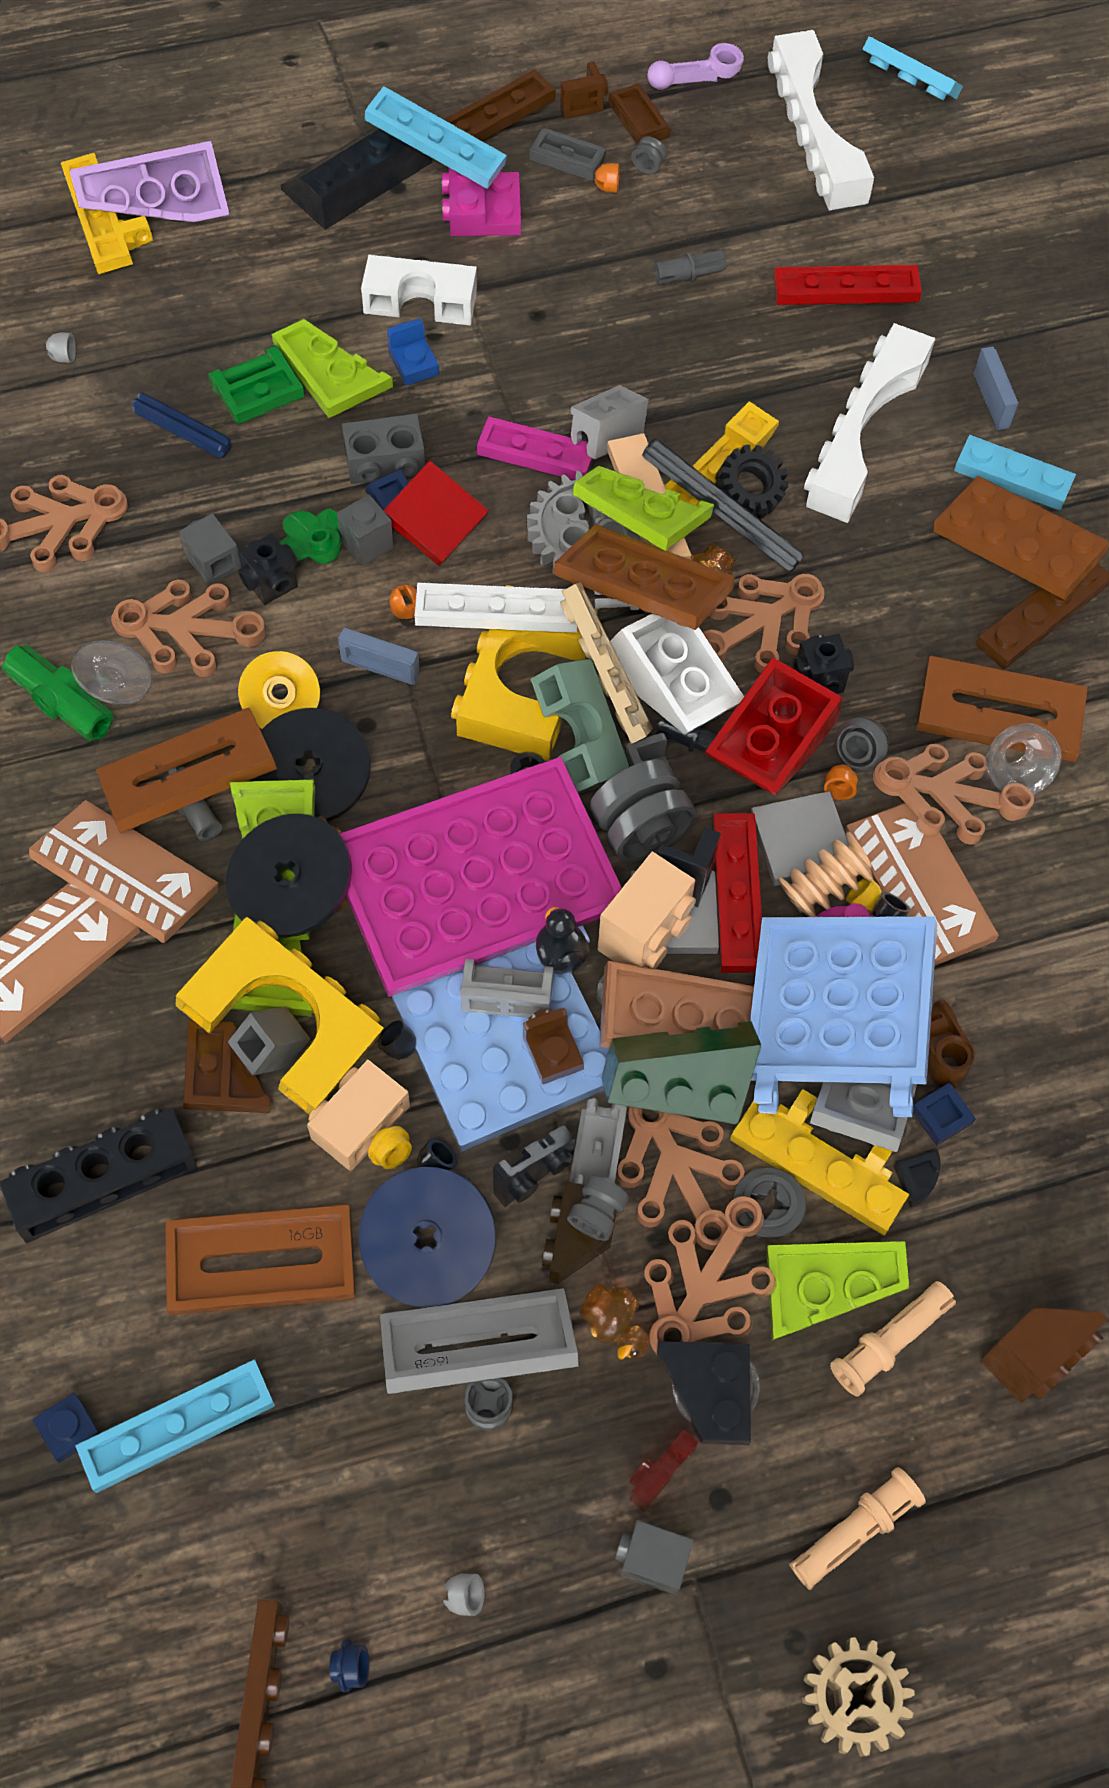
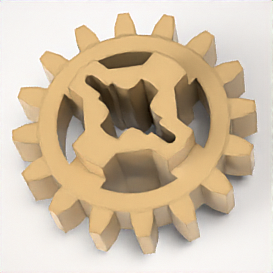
M856 1637L847 1640L846 1652H843L841 1647L834 1642L828 1646L831 1660L817 1655L812 1661L820 1671L819 1674H807L804 1677L803 1681L814 1687V1693L803 1697L802 1703L815 1705L817 1712L807 1721L809 1725H816L822 1722L826 1729L820 1739L823 1743L832 1740L834 1737L839 1738V1753H848L852 1744H856L860 1757L869 1756L870 1742H873L880 1752L889 1749L887 1734L896 1739L902 1738L905 1734L902 1727L897 1723L898 1720L913 1718L914 1713L903 1706V1700L915 1696L914 1690L902 1688L900 1680L904 1679L909 1672L906 1668L893 1670L890 1666L895 1657L893 1651L886 1653L882 1657L876 1655L877 1642L874 1640L868 1642L864 1650H860ZM858 1661L869 1666L863 1673H851L846 1667L842 1668L840 1664ZM870 1681L865 1688L866 1693L863 1696L868 1706L861 1705L845 1714L851 1705L849 1702L853 1697L848 1687L854 1689ZM884 1681H886L890 1692V1708L883 1702L881 1685ZM826 1685L834 1692L835 1709L832 1713H830L826 1703ZM854 1720H865L870 1726L873 1725L877 1728L869 1733H856L847 1730Z

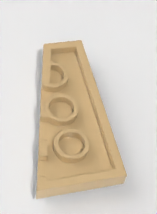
M582 583L574 584L562 591L565 599L560 601L561 607L571 624L576 622L582 635L579 638L580 645L586 657L593 659L599 672L597 676L605 695L607 697L610 696L616 709L615 714L623 731L627 733L631 744L647 737L653 726Z

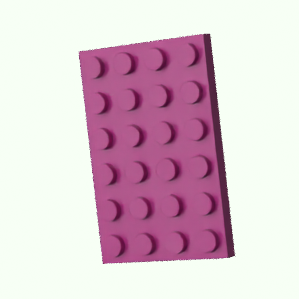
M561 757L340 833L348 847L352 862L351 882L346 897L388 997L463 970L466 958L475 959L474 963L477 965L535 943L539 931L546 925V913L553 907L567 909L572 912L577 927L598 920L603 911L622 889Z

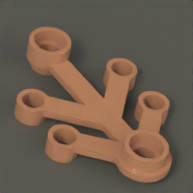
M65 475L54 476L49 481L48 487L54 500L34 493L33 489L29 486H18L11 492V499L15 509L19 512H29L34 509L44 513V515L9 525L0 518V552L7 549L10 541L50 530L42 543L31 551L30 557L37 571H51L57 563L55 553L75 523L88 519L80 534L73 536L68 543L72 557L78 561H86L94 555L93 541L106 522L118 520L126 513L128 502L125 494L117 487L109 484L98 486L92 490L71 482L70 478ZM61 486H65V487H66V488L63 489V490H56L57 488H59V487H61ZM23 497H29L25 501H19ZM73 498L83 504L70 507L60 502ZM81 545H86V546H87L86 548H84V549H82V550H77V549H76L77 547H79V546H81ZM43 556H48V557H49L48 559H46V560H44V561H39V560H38L39 558H41V557H43Z
M752 574L744 575L740 578L737 589L738 596L741 599L727 596L720 603L725 608H716L709 616L715 620L725 619L729 614L750 618L725 633L717 630H706L702 633L713 650L717 652L716 654L721 662H723L729 649L763 629L761 649L757 651L754 661L755 669L762 673L767 666L766 663L761 661L762 658L772 659L773 657L779 661V654L776 650L781 618L794 611L793 630L787 634L785 648L790 654L798 655L800 645L794 644L792 640L799 639L804 641L810 638L808 633L810 611L816 610L821 606L825 594L824 588L819 579L810 574H800L789 583L763 580ZM744 586H753L755 590H747ZM760 594L781 598L773 604L754 601L759 598Z
M174 580L168 584L164 591L144 603L134 599L120 602L115 607L111 618L116 633L125 638H137L151 655L155 670L160 673L173 671L177 666V659L174 650L169 646H163L152 630L168 632L191 659L193 672L199 677L211 676L216 671L217 665L213 653L209 650H204L191 634L232 638L247 648L258 646L266 636L264 620L255 612H242L234 618L233 622L197 618L210 609L222 611L230 605L229 590L223 584L210 585L204 594L191 601L192 594L189 584L184 580ZM177 591L185 592L183 595L180 596L173 595ZM215 595L224 596L222 599L219 600L212 599ZM171 604L176 607H182L170 615L158 614ZM132 619H136V621H134V622L127 623L128 621H130V620H132ZM249 631L255 632V633L250 634V635H245V633H247V632H249ZM161 657H170L166 662L158 661ZM204 660L210 662L206 666L197 665L199 662Z
M939 744L928 745L923 753L908 761L900 757H889L880 762L873 773L874 783L879 790L891 796H899L918 816L916 826L921 833L928 836L938 834L945 822V817L939 809L930 807L919 792L931 795L959 826L957 829L958 838L970 845L980 841L985 832V824L981 819L972 816L959 801L998 809L1000 815L1010 821L1024 818L1034 803V795L1031 790L1019 783L1006 785L1001 793L958 784L967 778L979 780L983 777L988 768V761L982 754L976 752L968 753L962 762L932 778L918 775L926 769L937 772L944 768L949 753L945 747ZM930 755L937 757L939 760L932 758ZM926 819L934 821L935 824L929 823ZM967 828L973 829L976 833L970 832Z
M629 1106L628 1120L635 1132L626 1158L618 1165L616 1174L618 1182L626 1188H634L642 1182L644 1176L642 1161L651 1138L660 1152L646 1198L640 1201L637 1208L638 1221L645 1227H655L662 1222L665 1213L663 1202L673 1177L696 1221L694 1229L696 1230L697 1243L704 1249L715 1250L729 1226L723 1212L711 1210L691 1170L716 1178L718 1184L726 1190H734L745 1176L744 1167L736 1160L729 1159L723 1161L678 1146L670 1131L696 1138L697 1145L701 1149L714 1151L722 1143L724 1137L722 1127L714 1121L701 1122L683 1115L654 1111L658 1115L656 1121L648 1122L642 1117V1113L648 1109ZM711 1130L716 1133L718 1139L714 1142H708L704 1140L702 1133ZM626 1167H634L639 1175L636 1178L629 1179L623 1175L622 1170ZM725 1169H733L738 1173L739 1178L729 1181L725 1179L722 1172ZM646 1206H654L658 1209L659 1215L655 1218H648L643 1214L642 1209ZM709 1226L718 1229L720 1237L713 1240L709 1239L704 1235L703 1230Z
M741 1196L733 1199L728 1204L725 1210V1219L729 1227L702 1271L695 1249L697 1235L695 1234L694 1226L686 1220H678L670 1226L668 1236L677 1250L687 1296L677 1311L670 1285L674 1280L672 1268L666 1261L661 1259L652 1260L647 1264L644 1276L652 1287L659 1319L650 1330V1344L656 1354L658 1341L666 1342L668 1333L673 1330L681 1332V1342L694 1343L726 1334L741 1338L751 1331L753 1325L751 1316L744 1308L738 1306L729 1308L724 1316L694 1321L705 1305L752 1293L757 1297H768L776 1289L775 1276L770 1269L763 1266L753 1268L749 1274L719 1281L744 1238L755 1235L763 1226L764 1215L760 1205L754 1199ZM744 1212H750L754 1215L753 1222L748 1226L738 1224V1217ZM682 1228L689 1229L691 1231L689 1240L683 1243L677 1242L675 1239L677 1231ZM658 1267H663L667 1270L666 1278L661 1282H655L651 1278L652 1272ZM764 1274L770 1277V1283L765 1289H756L753 1286L754 1279L758 1275ZM736 1314H741L746 1318L745 1326L739 1330L731 1329L729 1325L730 1319Z

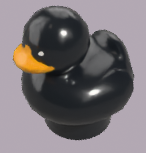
M553 907L547 911L545 916L546 925L539 931L536 938L537 956L544 967H553L554 973H570L577 970L585 962L589 954V945L582 931L576 926L575 917L572 912L567 909Z

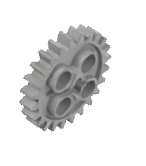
M576 471V478L573 481L566 475H561L560 486L549 481L548 493L539 490L537 492V502L530 503V514L527 515V540L532 542V553L541 554L540 564L542 566L553 562L552 574H554L555 561L572 546L571 544L576 543L589 530L588 522L584 520L585 508L583 502L572 495L574 482L583 477L580 471ZM587 504L590 528L596 524L641 541L638 534Z

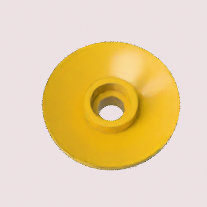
M274 651L260 655L248 664L239 681L238 696L242 710L250 707L258 726L263 729L270 721L286 712L302 708H317L320 700V686L314 670L305 660L289 652ZM278 683L284 684L288 689V694L283 699H279L273 694V687Z

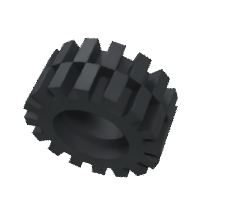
M743 445L740 451L736 448L727 456L716 473L714 479L717 481L715 484L759 519H763L776 508L786 494L785 490L788 488L789 481L784 479L788 476L787 469L779 470L783 461L780 457L773 461L771 457L774 452L770 449L765 454H762L763 446L756 445L751 451L750 445ZM742 472H750L756 475L763 483V492L756 495L744 490L738 481V475Z

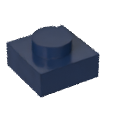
M400 469L369 483L365 491L384 510L407 486L408 481Z
M950 1083L913 1105V1114L936 1146L971 1126L976 1120Z
M75 1392L32 1419L58 1463H61L77 1452L75 1445L100 1434Z

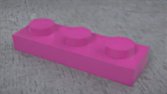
M489 416L477 443V455L557 476L564 474L572 480L576 478V471H580L583 476L589 473L594 461L593 458L587 456L588 442L581 440L580 443L574 445L570 437Z

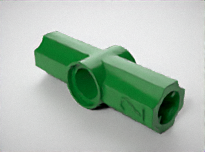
M27 644L23 646L16 645L6 654V659L1 665L4 673L16 682L17 685L26 690L35 704L47 716L54 720L59 717L89 742L96 739L100 740L109 732L110 725L114 721L113 713L87 693L80 680L64 666L56 668Z

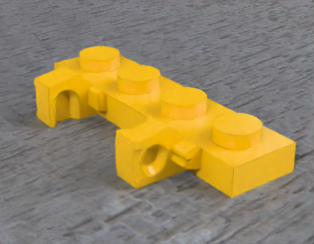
M95 153L60 162L98 274L132 265L133 262L129 250L131 251L136 247L153 241L145 215L124 221L118 220L115 212L79 208L69 170L98 164Z
M802 1089L790 1109L780 1104L777 1114L759 1113V1104H755L753 1101L731 1134L730 1141L770 1166L787 1172L799 1184L885 1236L909 1196L908 1193L888 1182L893 1172L886 1169L884 1165L890 1157L892 1150L874 1145L866 1160L857 1154L851 1159L811 1134L813 1127L805 1123V1121L814 1109L818 1098Z

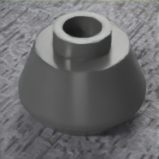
M855 717L847 720L839 727L835 736V747L839 758L845 765L856 771L867 772L874 770L886 758L889 737L886 729L879 722L868 718Z

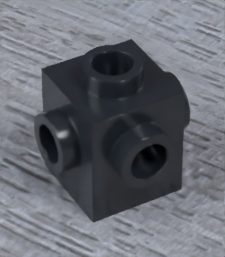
M273 533L260 540L257 539L250 542L245 548L238 551L242 567L238 570V574L245 587L249 591L253 590L264 605L298 587L294 567L298 564L297 558L290 546L286 543L281 545Z
M840 634L830 636L815 635L801 641L797 658L793 659V669L832 692L839 694L845 691L849 673L854 670V660L851 650L844 648Z

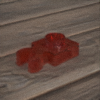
M683 1430L655 1464L647 1459L629 1481L635 1486L629 1500L641 1511L645 1512L674 1477L678 1469L695 1451L699 1442Z

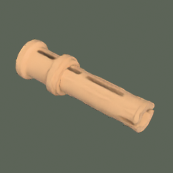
M935 1281L915 1301H912L876 1333L870 1332L859 1338L860 1344L843 1359H834L830 1364L831 1370L839 1383L856 1397L864 1393V1385L881 1370L889 1371L894 1366L895 1356L905 1346L923 1333L942 1314L956 1305V1300L953 1299L954 1296L951 1291L941 1282Z
M899 1467L892 1470L891 1479L874 1493H864L858 1502L859 1507L850 1516L836 1525L805 1553H802L798 1558L789 1563L795 1575L808 1590H811L824 1576L839 1566L878 1532L881 1534L890 1533L894 1529V1522L914 1505L921 1507L926 1500L921 1490L904 1470Z

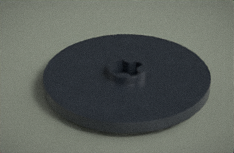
M302 708L276 717L261 730L277 769L251 779L249 782L313 780L315 785L314 817L325 822L347 812L364 793L370 777V754L363 735L345 717L325 709ZM306 759H314L317 766L312 767L311 773H304L302 766L306 764Z
M286 814L274 817L250 831L235 849L226 874V892L229 903L241 921L246 917L255 924L261 921L273 929L278 938L303 935L325 923L342 904L351 882V856L340 834L322 819L306 814ZM287 869L295 874L294 879L290 882L282 876L283 872Z

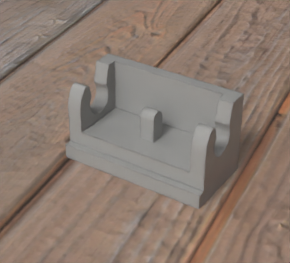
M618 385L572 406L570 414L573 415L571 428L573 444L576 445L581 442L582 431H584L588 436L587 456L597 459L608 454V441L644 433L649 399Z
M466 958L460 991L461 1010L463 1012L529 1018L539 1010L550 1008L554 978L553 967L545 966L544 972L476 966V963H474L475 959Z
M595 1098L587 1101L586 1109L581 1111L569 1182L585 1185L588 1177L596 1176L615 1184L627 1106L612 1104V1108H603L598 1106V1101Z

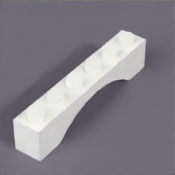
M814 30L775 36L773 50L768 53V67L770 72L775 73L777 78L779 96L784 97L786 101L789 121H794L796 126L798 144L805 149L807 167L809 171H813L815 174L818 195L824 197L828 210L868 204L874 175L864 152L836 134L824 120L816 105L813 89L819 81L823 52Z
M895 323L887 337L880 336L873 353V357H876L874 363L867 361L860 377V383H863L861 388H853L846 405V409H849L847 415L840 414L832 432V435L835 436L833 442L826 440L818 459V462L821 463L819 469L812 468L808 474L804 485V490L809 491L806 507L846 523L849 522L862 496L868 474L862 457L860 433L870 417L884 404L903 393L916 389L928 365L935 338Z

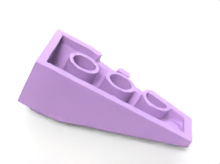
M211 141L69 170L79 208L139 216L145 215L147 217L186 222H199L229 215Z

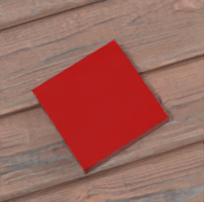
M429 461L383 511L391 519L392 527L440 567L486 517L489 510L433 462Z

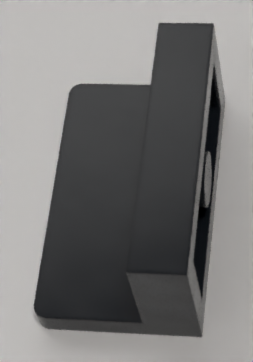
M706 827L703 830L693 856L664 845H660L657 851V855L695 879L692 896L696 899L695 907H699L711 877L721 836L720 832Z

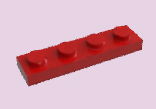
M918 265L775 267L773 276L777 305L920 302L922 294Z
M755 813L713 814L712 830L721 833L714 862L720 973H756L762 911Z

